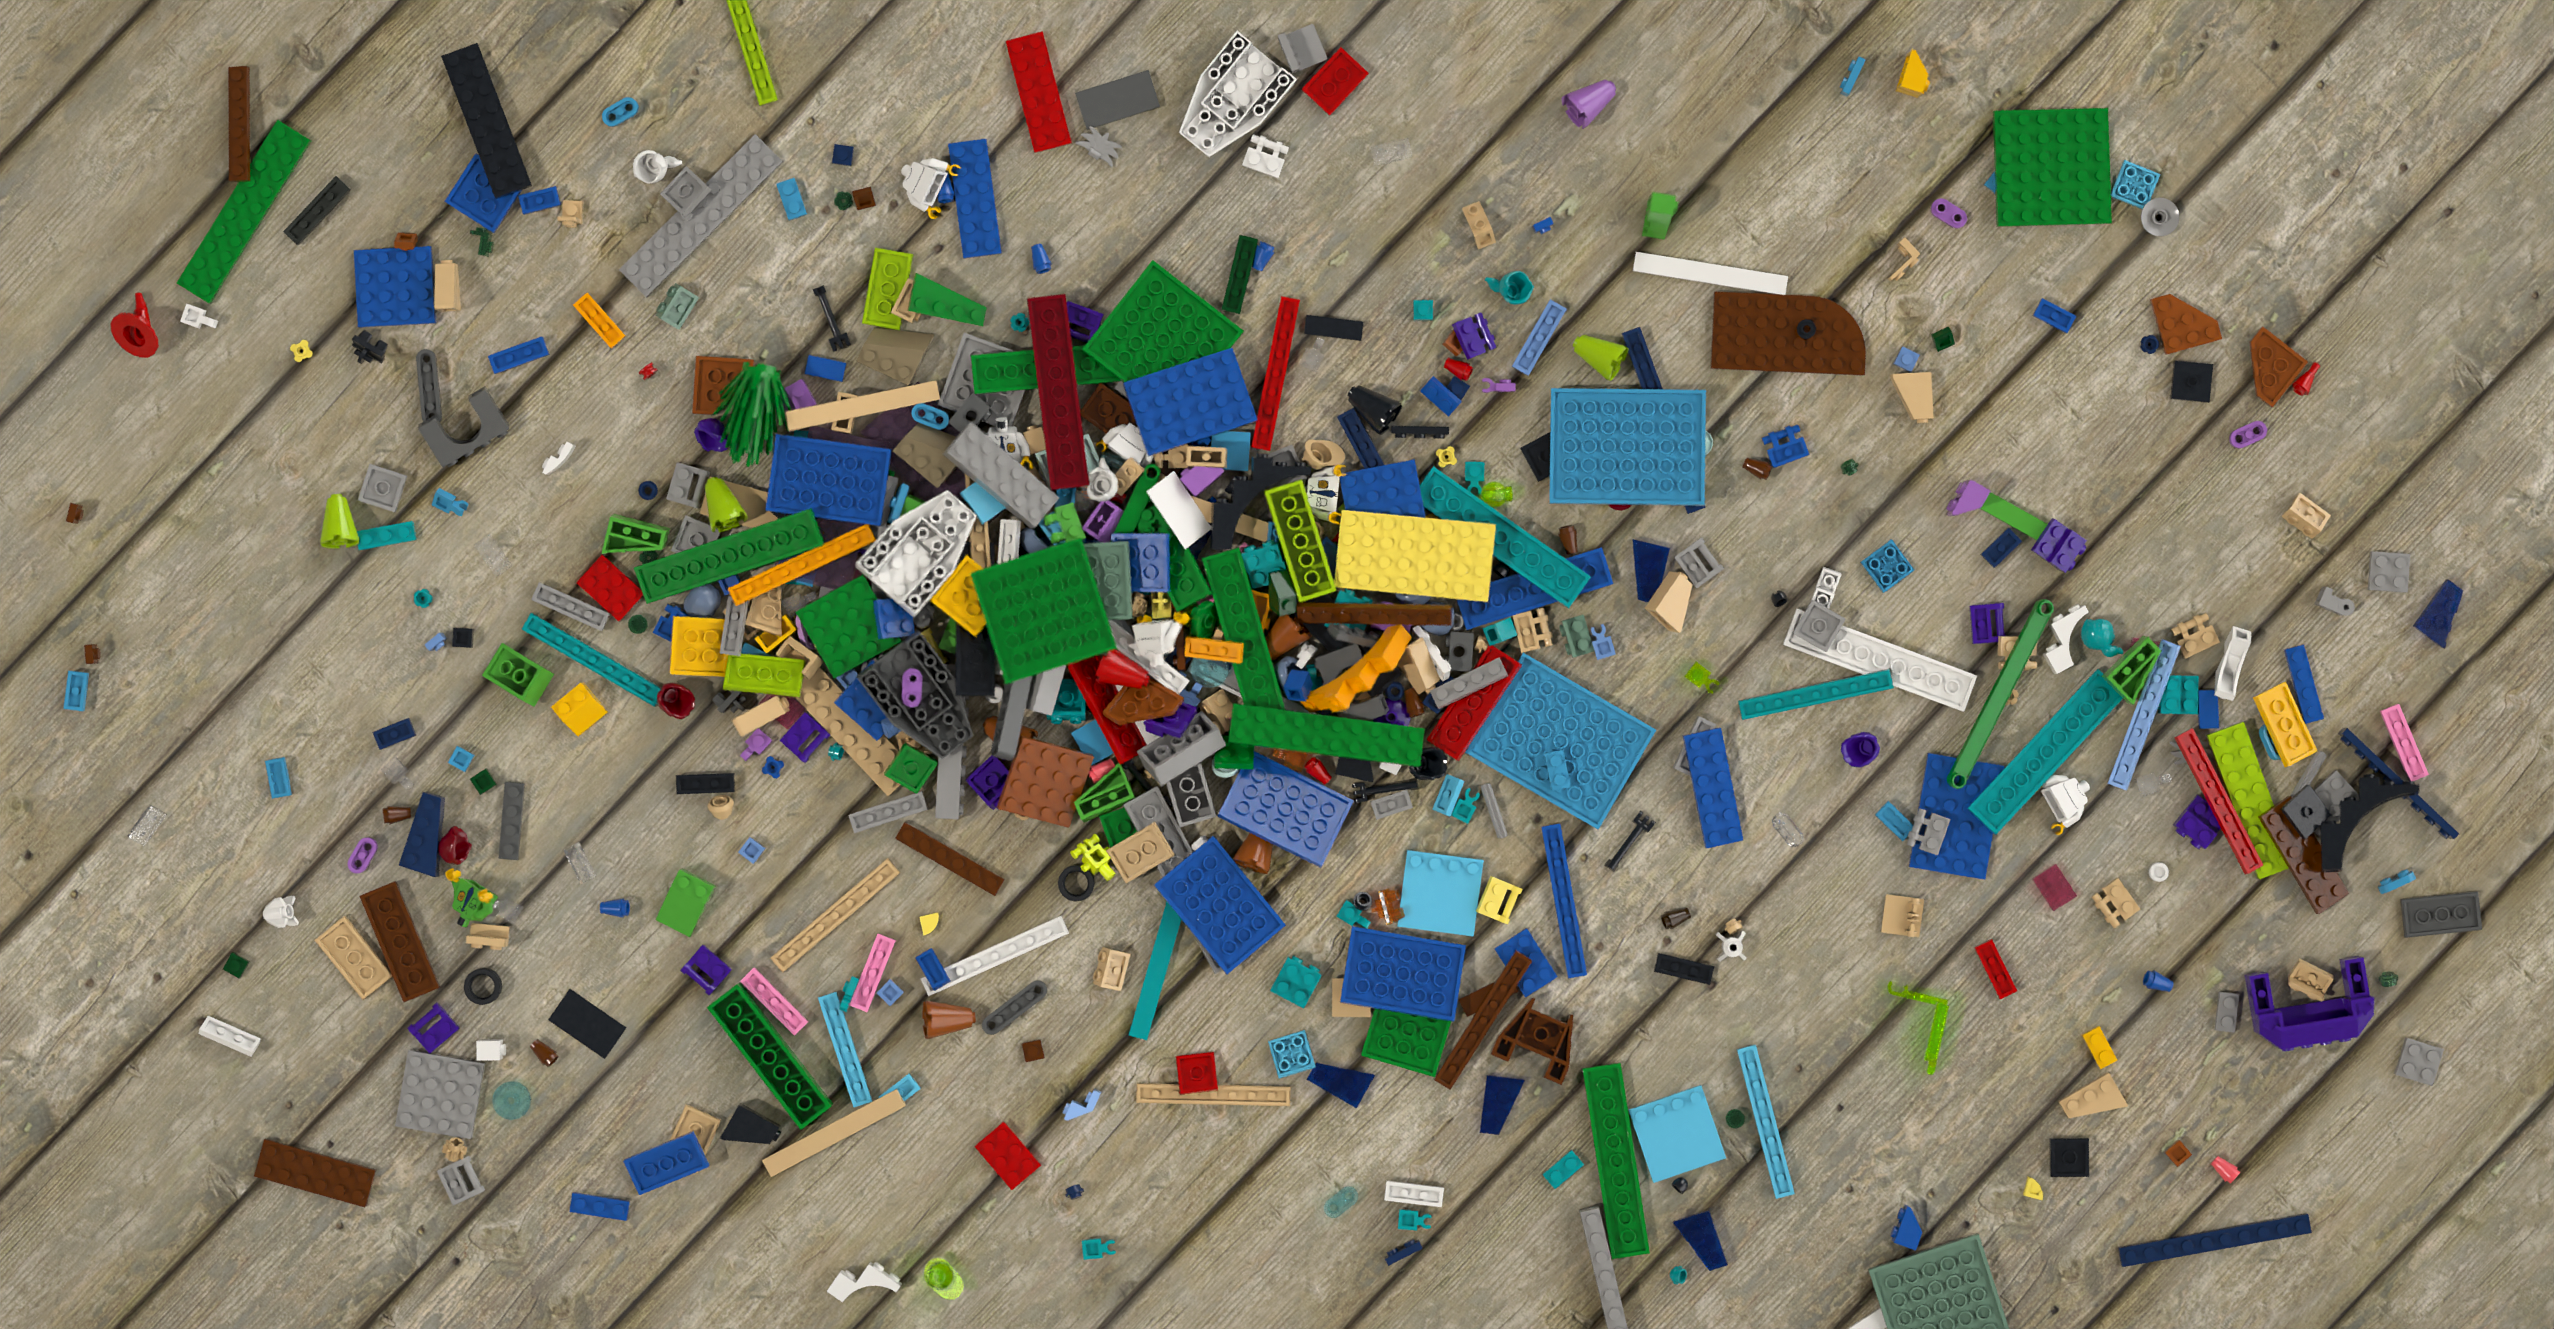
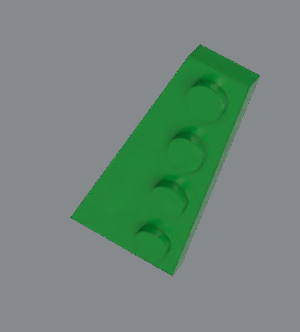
M915 273L907 311L983 326L987 307Z

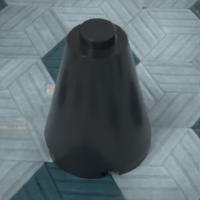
M1360 385L1357 387L1353 386L1348 392V401L1379 435L1384 434L1390 428L1388 424L1396 420L1402 409L1399 401Z

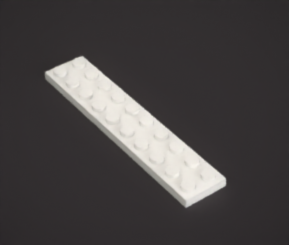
M1799 609L1795 610L1783 645L1860 674L1890 669L1893 686L1959 711H1965L1977 675L1845 626L1840 628L1828 651L1824 652L1793 634L1794 629L1805 612Z

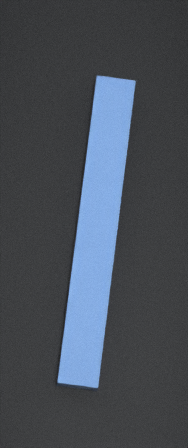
M2161 639L2158 647L2161 653L2148 674L2108 784L2123 790L2128 789L2179 653L2180 645Z

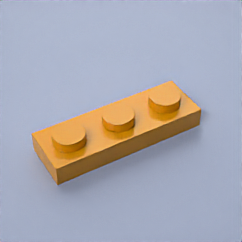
M588 292L573 304L611 349L626 337Z
M1187 636L1185 656L1241 663L1243 661L1244 643Z

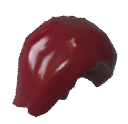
M670 682L664 684L658 692L657 703L660 709L668 716L684 719L694 709L695 697L685 686Z
M453 826L440 840L438 852L446 863L460 865L467 859L472 844L468 842L467 834L461 828Z

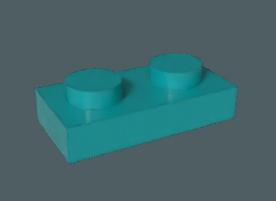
M1571 1149L1542 1175L1556 1189L1584 1164Z

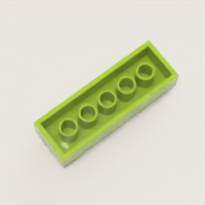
M1302 480L1265 490L1264 494L1298 602L1336 591Z

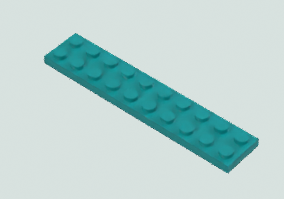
M1434 466L1420 484L1424 508L1442 520L1495 524L1493 556L1568 609L1590 580L1591 576Z
M2099 669L2093 672L1967 808L1995 835L2123 699L2102 677L2103 673Z

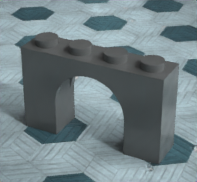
M486 386L468 396L469 402L481 421V428L474 437L468 440H457L450 437L436 415L418 424L420 433L442 467L454 465L458 462L457 459L463 455L468 457L475 452L474 449L481 446L483 448L491 443V439L496 436L501 438L508 433L509 423Z
M1349 643L1319 654L1315 658V667L1318 672H1321L1323 686L1339 677L1342 669L1352 666L1361 660L1366 654L1364 646ZM1379 693L1362 700L1353 699L1346 710L1337 711L1336 717L1369 721L1385 715L1389 711V707L1383 693Z

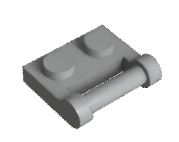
M677 462L666 499L700 509V499L710 472ZM694 474H698L699 478L693 499L688 500Z
M1702 537L1674 557L1695 588H1698L1724 569L1722 564L1719 565L1708 550ZM1698 548L1713 570L1708 572L1693 550Z
M470 1156L437 1170L453 1206L485 1191L470 1163ZM464 1166L474 1190L469 1191L458 1167Z

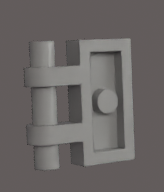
M1919 808L1918 814L1913 819L1915 822L1912 831H1909L1907 836L1909 837L1907 845L1914 847L1916 840L1921 841L1920 850L1938 856L1951 819L1931 813L1928 820L1924 818L1926 810ZM1922 824H1925L1927 826L1924 835L1921 836L1919 831Z

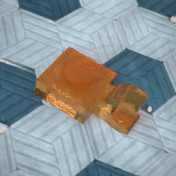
M1274 749L1272 756L1285 760L1283 766L1302 772L1307 753L1288 751L1286 753Z

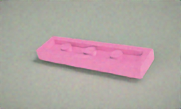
M2395 704L2381 710V716L2408 780L2415 781L2429 775L2400 705Z
M879 933L877 934L850 1006L868 1012L896 940Z
M755 967L740 981L794 1036L809 1022Z

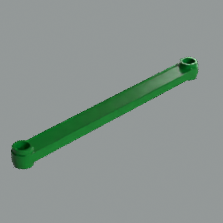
M1148 464L1144 468L1114 533H1134L1141 513L1150 499L1147 491L1157 484L1161 470L1158 465ZM1149 467H1154L1157 470L1156 477L1151 478L1147 475Z
M2040 599L2034 604L1950 773L1947 775V783L1952 788L1960 789L1965 786L2035 645L2054 611V606L2049 600ZM2045 603L2046 610L2042 612L2041 607ZM1959 776V782L1954 784V778Z

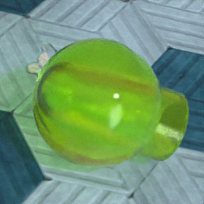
M1489 482L1481 490V499L1492 508L1500 507L1505 502L1512 501V487L1504 486L1500 482Z

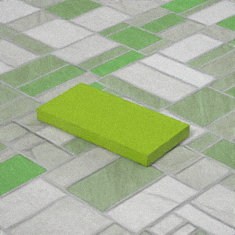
M875 248L862 324L895 330L901 329L902 318L892 314L891 311L907 279L910 277L913 254Z
M741 653V656L728 655L723 689L800 697L804 677L802 671L805 668L806 661Z

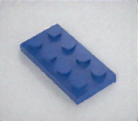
M694 1131L628 1157L623 1161L639 1195L709 1167V1163Z

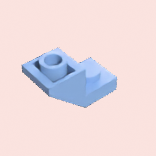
M1094 1089L1093 1093L1088 1092L1084 1101L1088 1103L1087 1106L1072 1100L1071 1104L1067 1103L1063 1110V1114H1065L1064 1119L1068 1121L1092 1112L1101 1091Z

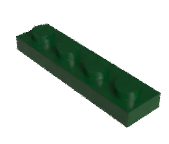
M1239 235L1221 310L1240 315L1258 239Z

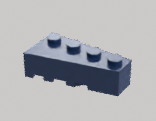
M430 792L422 793L399 866L432 877H439L441 856L438 852V846L443 834L442 824L444 820L445 797Z

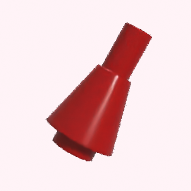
M2314 362L2310 369L2292 384L2295 393L2300 396L2309 394L2314 375L2320 368L2318 363Z

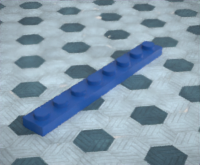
M1561 824L1541 826L1568 979L1586 976L1587 971Z

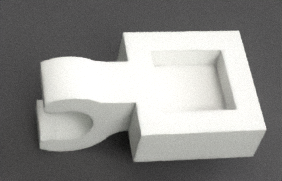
M186 304L180 320L182 323L199 329L202 324L216 328L218 323L217 320L205 316L206 310Z
M1308 641L1303 644L1300 653L1297 655L1299 660L1296 665L1301 669L1317 651L1316 647L1311 644L1308 645Z

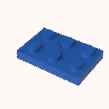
M1527 928L1494 948L1505 966L1515 950L1532 959L1530 966L1517 984L1525 998L1558 977Z

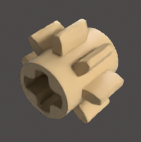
M451 1138L446 1140L442 1153H446L445 1158L449 1161L456 1162L463 1159L464 1155H466L467 1146H463L464 1141L460 1138Z

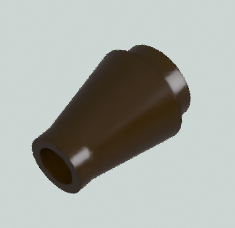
M1688 908L1666 911L1661 915V921L1666 930H1672L1691 918Z

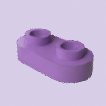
M1942 198L1935 200L1931 204L1930 210L1932 215L1955 229L1965 225L1967 221L1966 213L1954 204ZM1943 205L1944 211H1939L1938 206ZM1955 215H1959L1961 217V220L1959 222L1955 221Z
M2261 421L2251 422L2232 431L2229 436V442L2234 448H2244L2263 439L2267 434V427ZM2255 427L2259 429L2257 435L2253 433ZM2237 435L2242 438L2240 443L2236 441Z
M909 668L902 675L901 699L906 706L915 707L921 702L922 674L915 668ZM911 675L916 676V680L914 682H911L909 680V677ZM911 694L915 695V699L913 701L908 700V697Z
M366 837L358 842L348 860V868L351 872L362 873L369 866L378 850V844L373 838ZM367 843L371 845V849L369 851L365 848V845ZM357 860H360L362 862V865L360 867L356 866Z

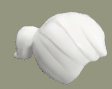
M652 150L643 151L634 159L633 174L639 180L653 184L664 178L667 168L681 165L682 160L672 156L663 157Z
M1101 458L1099 467L1089 473L1088 478L1090 482L1087 487V494L1093 500L1107 501L1117 493L1118 481L1115 474L1110 471L1109 466L1106 464L1105 458Z

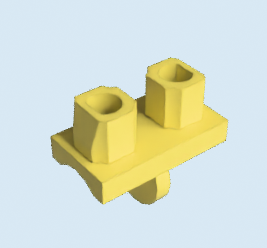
M1151 592L1152 619L1172 618L1171 599L1168 593Z

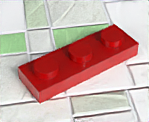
M1990 939L1975 946L1974 949L1998 998L2001 1000L2017 992L1993 940Z

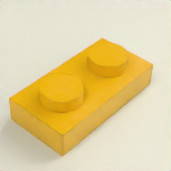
M2100 1026L2082 1034L2099 1069L2117 1061Z

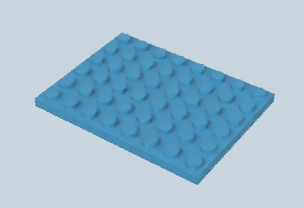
M1551 388L1549 504L1705 506L1706 390Z
M1522 653L1518 660L1522 664L1520 670L1465 753L1599 830L1656 729L1527 654ZM1563 749L1571 787L1552 791L1544 753Z

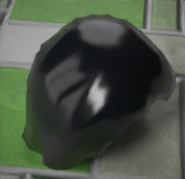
M1422 748L1420 767L1410 766L1409 771L1419 780L1432 781L1445 776L1448 768L1447 757L1438 748Z

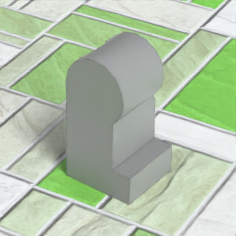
M2321 587L2315 605L2341 616L2353 613L2355 606L2350 599H2340L2331 595L2333 589Z

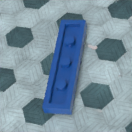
M2299 645L2284 649L2305 724L2324 719L2305 646Z

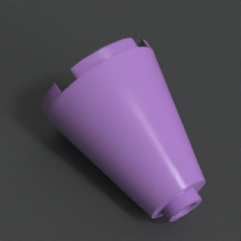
M1602 80L1564 95L1561 98L1562 105L1566 104L1568 110L1565 112L1571 121L1578 127L1582 125V129H1584L1616 95V87L1613 82Z

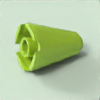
M1587 335L1577 336L1573 343V347H1575L1574 352L1609 381H1612L1620 371V364L1622 361H1625L1629 350L1624 345Z
M718 477L708 479L705 484V493L712 532H715V529H718L719 532H725L740 526L739 522L741 520L746 522L748 520L747 513L724 480L718 479Z
M332 494L326 502L320 545L330 549H340L339 546L346 545V548L359 544V537L347 498L342 497V494Z

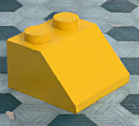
M1912 49L1906 56L1896 91L1918 98L1921 94L1927 92L1930 81L1927 80L1929 74L1916 50Z
M584 682L579 683L551 706L562 722L578 737L608 713Z

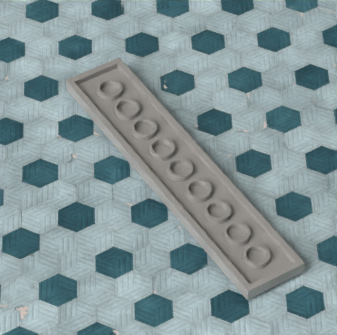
M755 134L705 183L711 191L686 218L677 211L619 270L645 297H648L783 161Z
M1157 786L1123 804L1137 832L1156 822L1174 852V856L1156 866L1162 877L1193 852ZM1195 937L1214 974L1222 971L1220 966Z

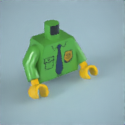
M451 868L446 871L445 875L452 882L454 889L452 907L460 913L457 921L458 925L467 928L470 920L482 921L493 912V904L498 898L497 895L474 880L460 879L461 872L459 870L454 871Z

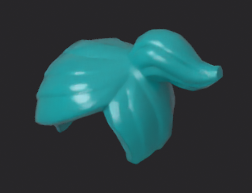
M1521 271L1509 272L1500 281L1495 278H1485L1491 290L1500 292L1506 302L1514 305L1526 302L1534 289V285H1532L1528 276Z
M2086 619L2084 621L2080 634L2086 647L2092 650H2101L2107 657H2113L2117 654L2123 655L2124 651L2119 646L2111 645L2115 635L2113 626L2108 620Z

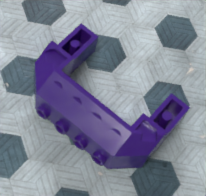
M2355 956L2339 959L2345 997L2274 1009L2269 974L2266 972L2246 974L2245 981L2254 1032L2283 1052L2292 1051L2295 1047L2310 1048L2313 1047V1044L2319 1043L2320 1045L2332 1044V1041L2337 1040L2339 1042L2351 1041V1038L2358 1037L2374 1016V997L2370 996L2364 957Z

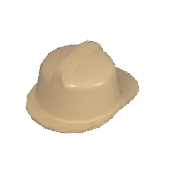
M1311 439L1305 443L1302 463L1308 464L1313 469L1319 470L1325 466L1340 465L1345 460V453L1342 448L1332 441Z

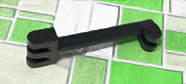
M824 285L814 288V295L818 296L834 336L828 339L833 352L837 351L835 345L837 342L840 349L844 348L842 340H845L847 346H851L848 334L840 333L825 294L827 292Z
M1132 758L1122 763L1121 765L1124 769H1128L1146 792L1153 788L1134 765L1135 762ZM1163 796L1167 804L1173 807L1172 801L1168 796Z
M1417 778L1409 779L1408 782L1367 788L1365 782L1352 784V788L1360 787L1359 791H1353V795L1361 794V798L1354 799V803L1368 801L1367 795L1411 789V791L1419 790Z
M1641 810L1632 821L1637 826L1612 860L1609 859L1604 865L1612 872H1615L1618 863L1642 830L1648 833L1656 823L1652 820L1647 825L1646 822L1650 818L1647 815L1641 821L1640 818L1643 815Z

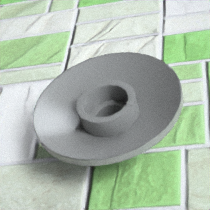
M2155 198L2147 202L2143 207L2141 223L2144 229L2151 235L2166 236L2176 229L2179 223V211L2172 201L2165 198ZM2157 214L2161 215V221L2156 220L2155 216Z

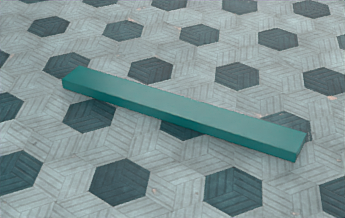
M530 613L522 627L523 631L650 705L656 706L657 694L661 690L659 686L539 616Z
M1890 669L1738 700L1741 718L1745 720L1884 691L1894 687Z
M1167 902L1129 1032V1036L1147 1040L1181 923L1180 917Z

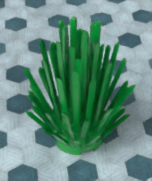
M744 362L742 370L718 393L722 394L727 390L721 397L724 400L713 414L716 415L719 410H723L734 394L720 419L721 422L724 421L733 407L720 443L723 442L725 435L729 433L725 445L726 448H731L729 456H732L731 459L735 464L740 462L741 456L745 453L748 454L747 467L750 464L753 466L754 461L756 465L759 464L760 453L762 454L764 439L766 440V454L769 455V451L772 453L773 431L777 433L775 406L778 424L782 426L785 423L786 430L789 431L782 397L788 411H792L788 402L789 399L780 380L781 370L776 371V367L757 363L755 366H749L750 362Z

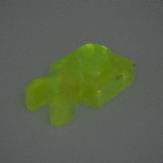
M1697 661L1694 662L1684 675L1686 679L1698 688L1705 685L1706 691L1713 694V691L1709 688V685L1711 683H1715L1717 686L1720 685L1716 679L1708 678L1711 672Z

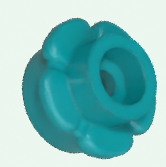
M1023 313L1013 315L1010 319L1011 328L1014 331L1023 332L1029 325V319Z
M426 589L416 591L414 594L415 605L421 606V608L428 607L433 599L432 595L429 594L430 592Z
M838 742L830 745L828 750V756L831 757L832 761L841 760L844 754L843 745H839Z
M1675 1266L1670 1272V1279L1676 1285L1685 1282L1687 1278L1686 1269H1683L1681 1266Z

